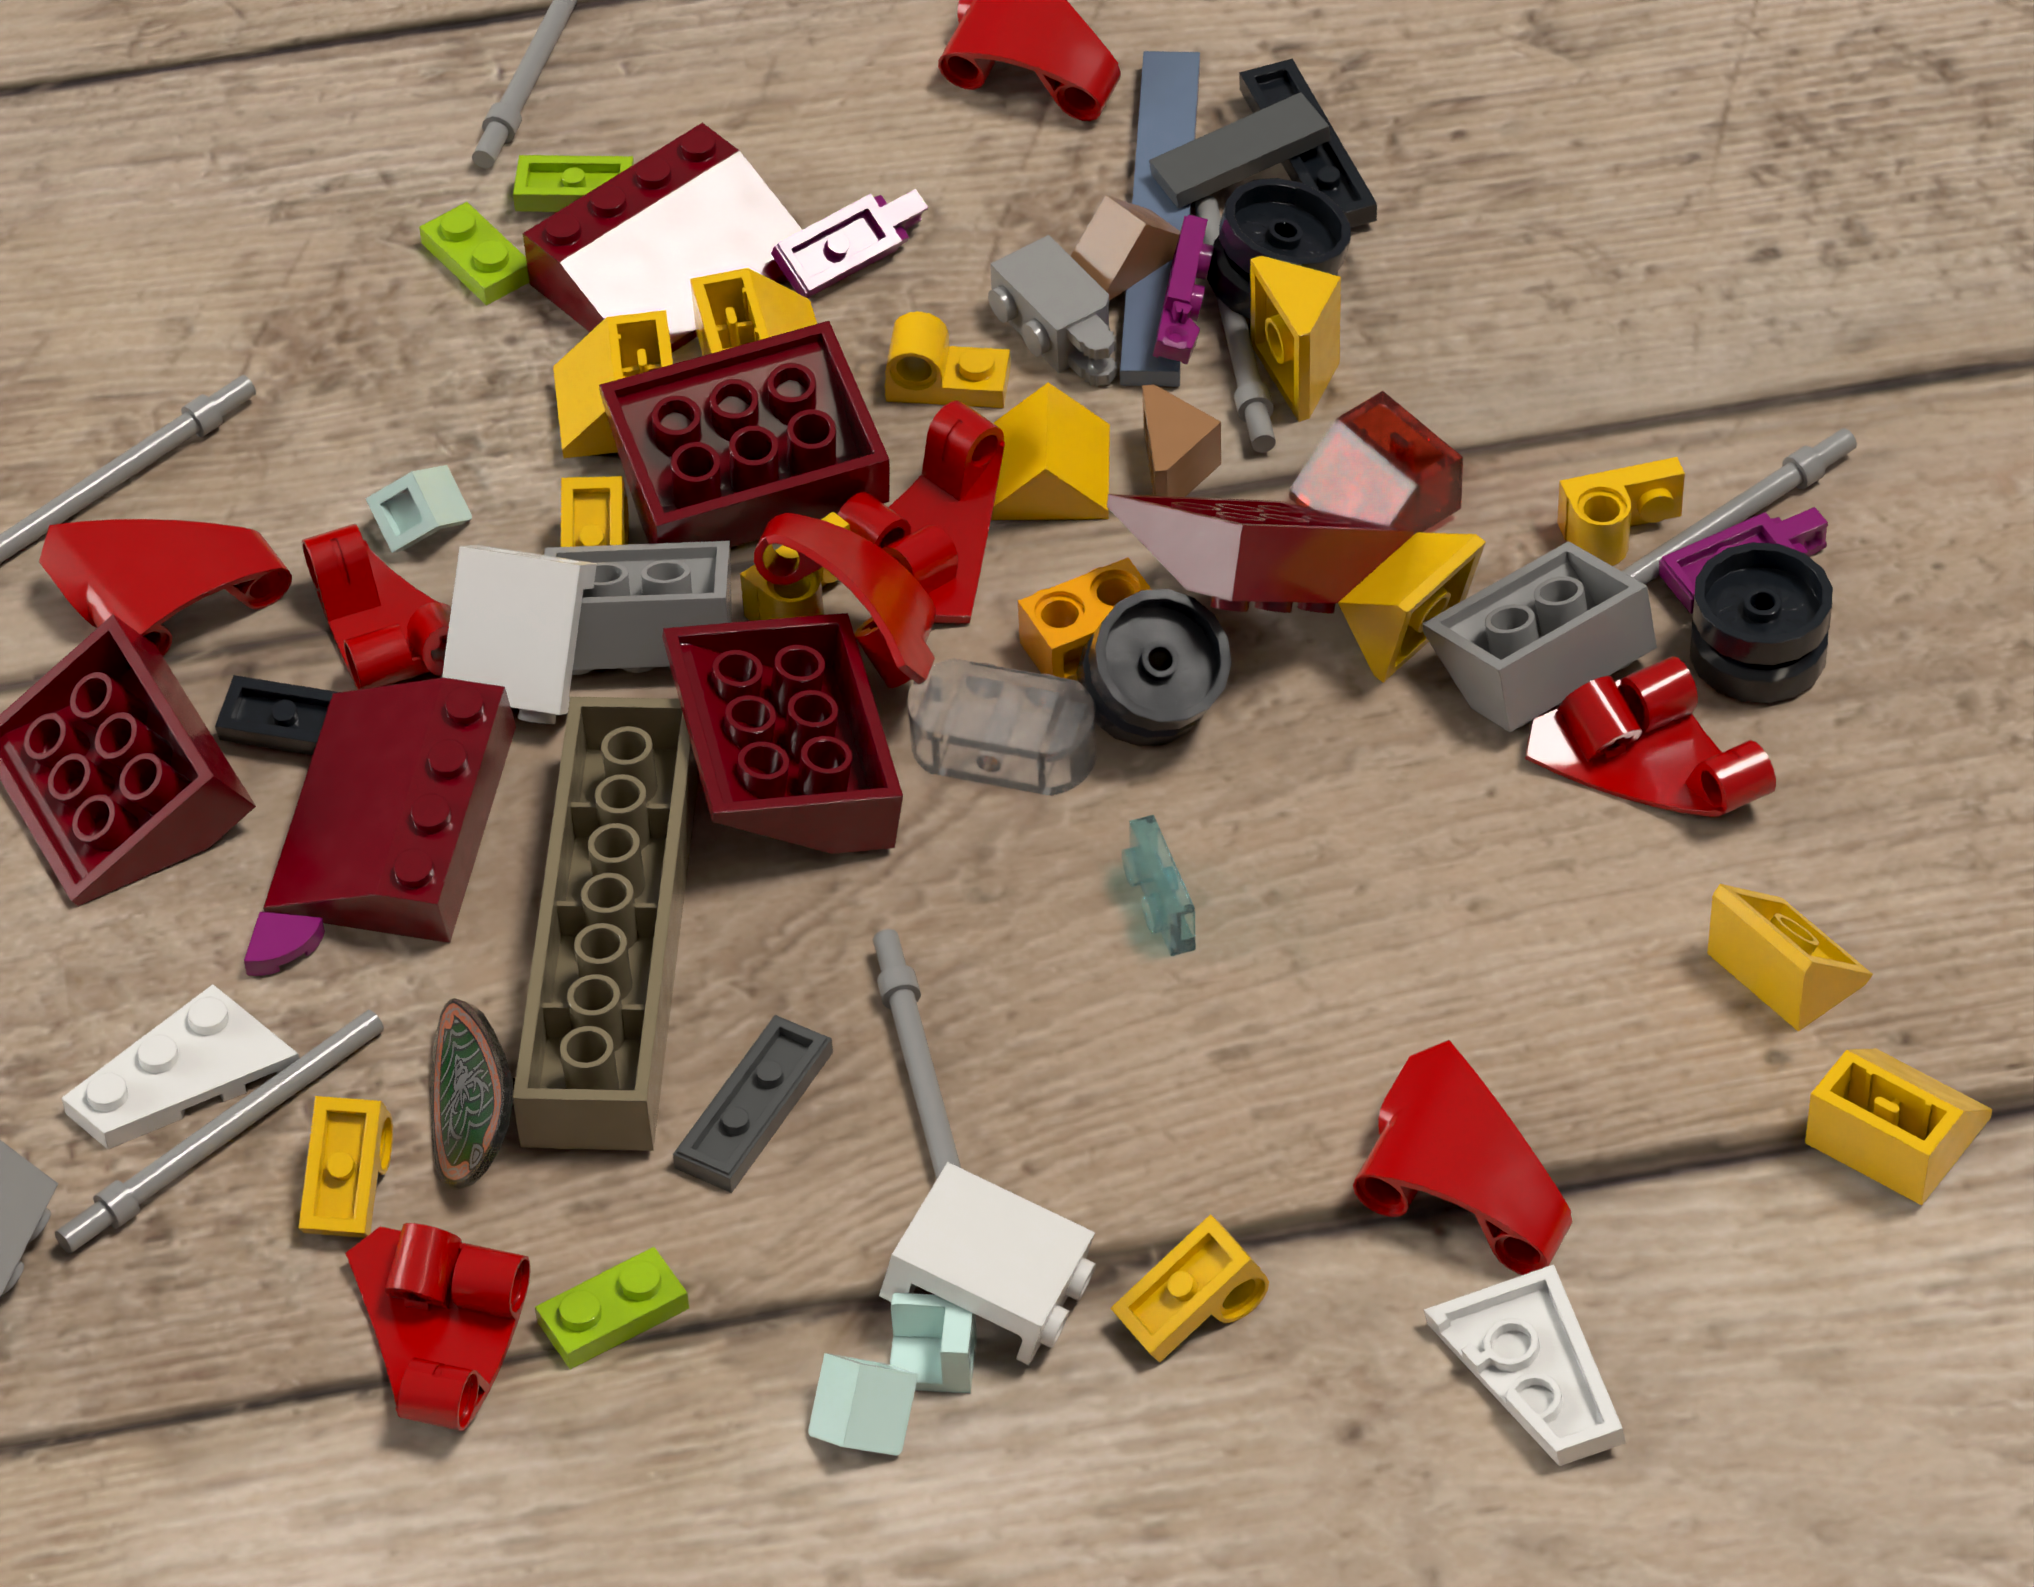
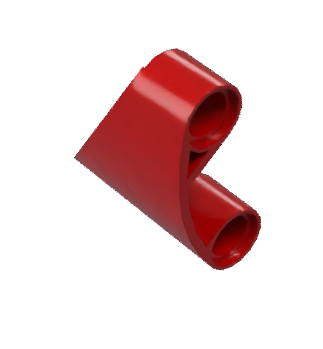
M959 0L957 8L959 25L938 60V68L941 74L955 86L968 90L978 89L984 84L996 61L1033 70L1061 110L1072 118L1081 121L1096 120L1101 115L1121 77V71L1114 56L1067 0Z
M958 400L949 402L934 416L927 432L922 473L898 499L887 507L871 494L861 492L848 499L837 514L849 523L850 531L873 542L886 551L918 580L935 605L936 619L934 623H970L1005 447L1004 433L1001 428Z
M792 513L775 516L769 521L754 550V564L758 573L765 580L773 584L788 585L824 567L855 595L872 616L856 630L854 635L888 688H895L910 680H913L918 685L926 681L935 660V656L926 642L936 619V608L932 598L918 580L897 559L873 542L848 529L824 520ZM776 543L797 551L799 557L785 558L780 556L774 550L772 544Z
M111 519L49 525L39 563L65 598L93 627L98 628L110 616L115 615L156 645L162 656L168 652L172 644V634L164 625V622L188 606L225 589L247 607L262 609L281 599L292 583V574L259 532L244 527L207 522Z
M356 524L302 539L304 557L318 599L345 666L358 690L391 685L429 672L442 676L451 614L450 605L432 599L389 568L369 548Z
M1672 656L1616 682L1609 675L1594 679L1566 696L1558 709L1539 716L1531 722L1525 754L1526 760L1590 788L1644 805L1680 813L1719 817L1773 793L1776 788V775L1773 765L1764 749L1757 742L1749 740L1722 752L1705 733L1692 714L1698 703L1695 681L1687 666L1678 657Z
M1450 1040L1409 1056L1380 1108L1378 1119L1380 1137L1354 1180L1353 1189L1355 1195L1366 1207L1378 1214L1388 1217H1400L1407 1212L1418 1191L1429 1193L1474 1213L1493 1254L1506 1268L1517 1274L1525 1275L1548 1267L1573 1221L1571 1217L1572 1212L1542 1163L1503 1107Z
M405 1223L401 1231L380 1226L345 1254L358 1284L381 1349L395 1399L397 1415L399 1418L464 1431L490 1392L510 1347L529 1286L531 1272L529 1257L462 1243V1239L457 1235L424 1224Z

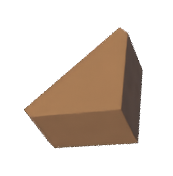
M1106 195L1072 252L1071 257L1109 294L1110 301L1171 261L1180 231L1150 209Z
M1154 384L1142 385L1143 430L1153 496L1186 497L1221 465V421Z

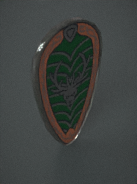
M456 998L450 999L445 1004L439 1017L431 1064L430 1106L431 1138L435 1168L442 1182L461 1189L473 1185L488 1171L500 1151L510 1123L514 1101L515 1078L511 1076L506 1055L484 1013L474 1004Z

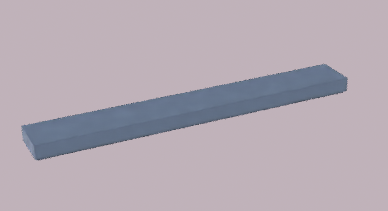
M1143 51L1132 204L1152 210L1180 231L1184 216L1191 215L1192 203L1178 209L1151 175L1149 160L1196 139L1200 52ZM1172 260L1126 290L1120 385L1142 386L1154 384L1156 386L1180 387L1181 361L1153 356Z

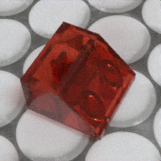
M1381 391L1336 418L1289 489V498L1297 505L1414 531V534L1416 532H1424L1461 509L1463 457L1384 391Z

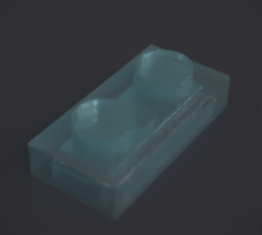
M1153 814L1130 820V848L1122 850V863L1130 886L1140 885L1145 895L1142 897V908L1147 926L1152 934L1161 932L1171 956L1196 950L1195 907Z

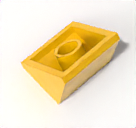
M1265 256L1250 259L1251 342L1253 349L1298 422L1310 419L1340 364L1341 277Z
M1049 382L993 422L1004 433L1005 447L991 520L1109 519V509L1107 507L1110 470L1109 423Z
M1416 532L1338 602L1373 675L1382 683L1429 642L1424 635L1422 623L1466 599L1486 543L1477 534Z
M1719 884L1713 893L1707 954L1798 1032L1861 989L1872 977L1873 974L1782 897Z

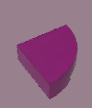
M259 912L244 959L246 974L248 976L274 974L280 971V965L298 958L303 953H305V956H309L316 950L324 937L323 919L319 917Z

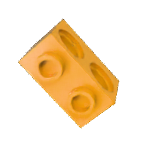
M1129 557L1104 567L1095 568L1087 574L1054 587L1042 589L1031 596L1018 600L1020 644L1053 691L1078 682L1076 671L1082 649L1119 601L1141 590H1152Z

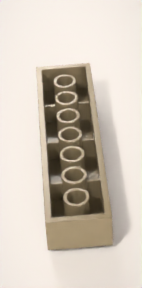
M570 697L513 1092V1104L521 1148L654 1151L699 781V771L679 699Z

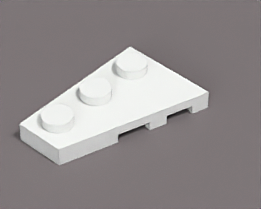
M212 984L63 1096L62 1102L66 1115L109 1150L183 1119L186 1108L218 1095L225 1102L247 1093L245 1084L274 1072L280 1073L298 1060L299 1054Z
M1554 1264L1424 1309L1427 1325L1559 1466L1626 1443L1622 1425Z

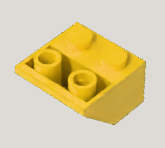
M750 268L690 279L695 330L703 356L817 324L810 299Z
M666 310L606 317L553 366L563 459L618 452L600 395L599 385L673 364Z
M1876 1048L1850 1049L1842 1054L1811 1092L1805 1144L1908 1199L1923 1205L1990 1120L1992 1109Z

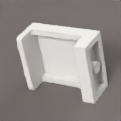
M483 545L460 546L442 678L504 686L510 707L519 708L518 719L535 723L555 724L556 715L568 713L569 692L583 590L594 588L597 563Z
M947 1162L892 1253L879 1296L891 1302L894 1293H913L916 1286L1018 1334L1022 1338V1343L1016 1359L1029 1365L1041 1344L1053 1348L1058 1340L1070 1312L1062 1307L1067 1297L1069 1296L1079 1301L1090 1282L1096 1263L1086 1258L1095 1232Z

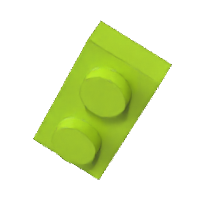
M519 155L513 190L515 211L558 212L634 165L633 156Z
M468 202L419 227L421 243L486 306L529 283L526 257Z
M655 1247L535 1306L537 1323L570 1370L690 1309L687 1291Z

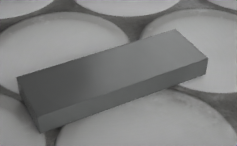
M1302 92L1150 159L1151 175L1179 209L1330 141L1329 125Z
M774 1015L673 1153L674 1168L732 1193L833 1054L832 1038Z

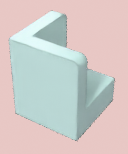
M448 465L411 471L365 498L392 553L404 551L440 529L462 525L472 519V514Z
M894 1293L891 1301L893 1341L890 1365L918 1374L915 1391L971 1394L977 1343L976 1314L937 1295Z
M824 1353L808 1429L809 1435L844 1448L899 1455L903 1450L918 1374L882 1362Z

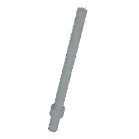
M578 0L552 1L501 101L491 106L482 123L484 133L472 155L474 163L479 167H492L504 143H508L514 138L522 122L520 112Z
M1208 195L1195 201L1194 206L1197 217L1208 219L1203 243L1213 245L1219 235L1221 215L1216 198ZM1217 298L1238 386L1234 394L1238 415L1242 421L1247 423L1252 448L1257 452H1268L1276 444L1270 420L1274 407L1269 388L1260 379L1246 318L1232 311Z
M241 375L209 397L204 394L198 396L181 408V416L1 533L0 563L46 534L49 525L61 524L195 434L198 437H203L220 426L224 415L256 395L253 383L248 377Z
M1842 428L1813 448L1809 446L1801 447L1784 458L1782 468L1622 570V572L1646 585L1659 576V560L1662 559V556L1739 524L1796 487L1798 489H1805L1824 477L1826 467L1856 449L1857 442L1854 435L1848 429Z
M886 929L876 933L873 937L881 969L877 983L883 1005L891 1009L937 1179L947 1162L961 1168L917 1006V1002L921 997L914 969L906 965L898 933L895 930Z
M367 1010L124 1183L116 1180L94 1195V1204L55 1231V1237L61 1247L71 1254L107 1227L112 1226L118 1229L139 1214V1205L383 1032L384 1027L380 1018L372 1010Z

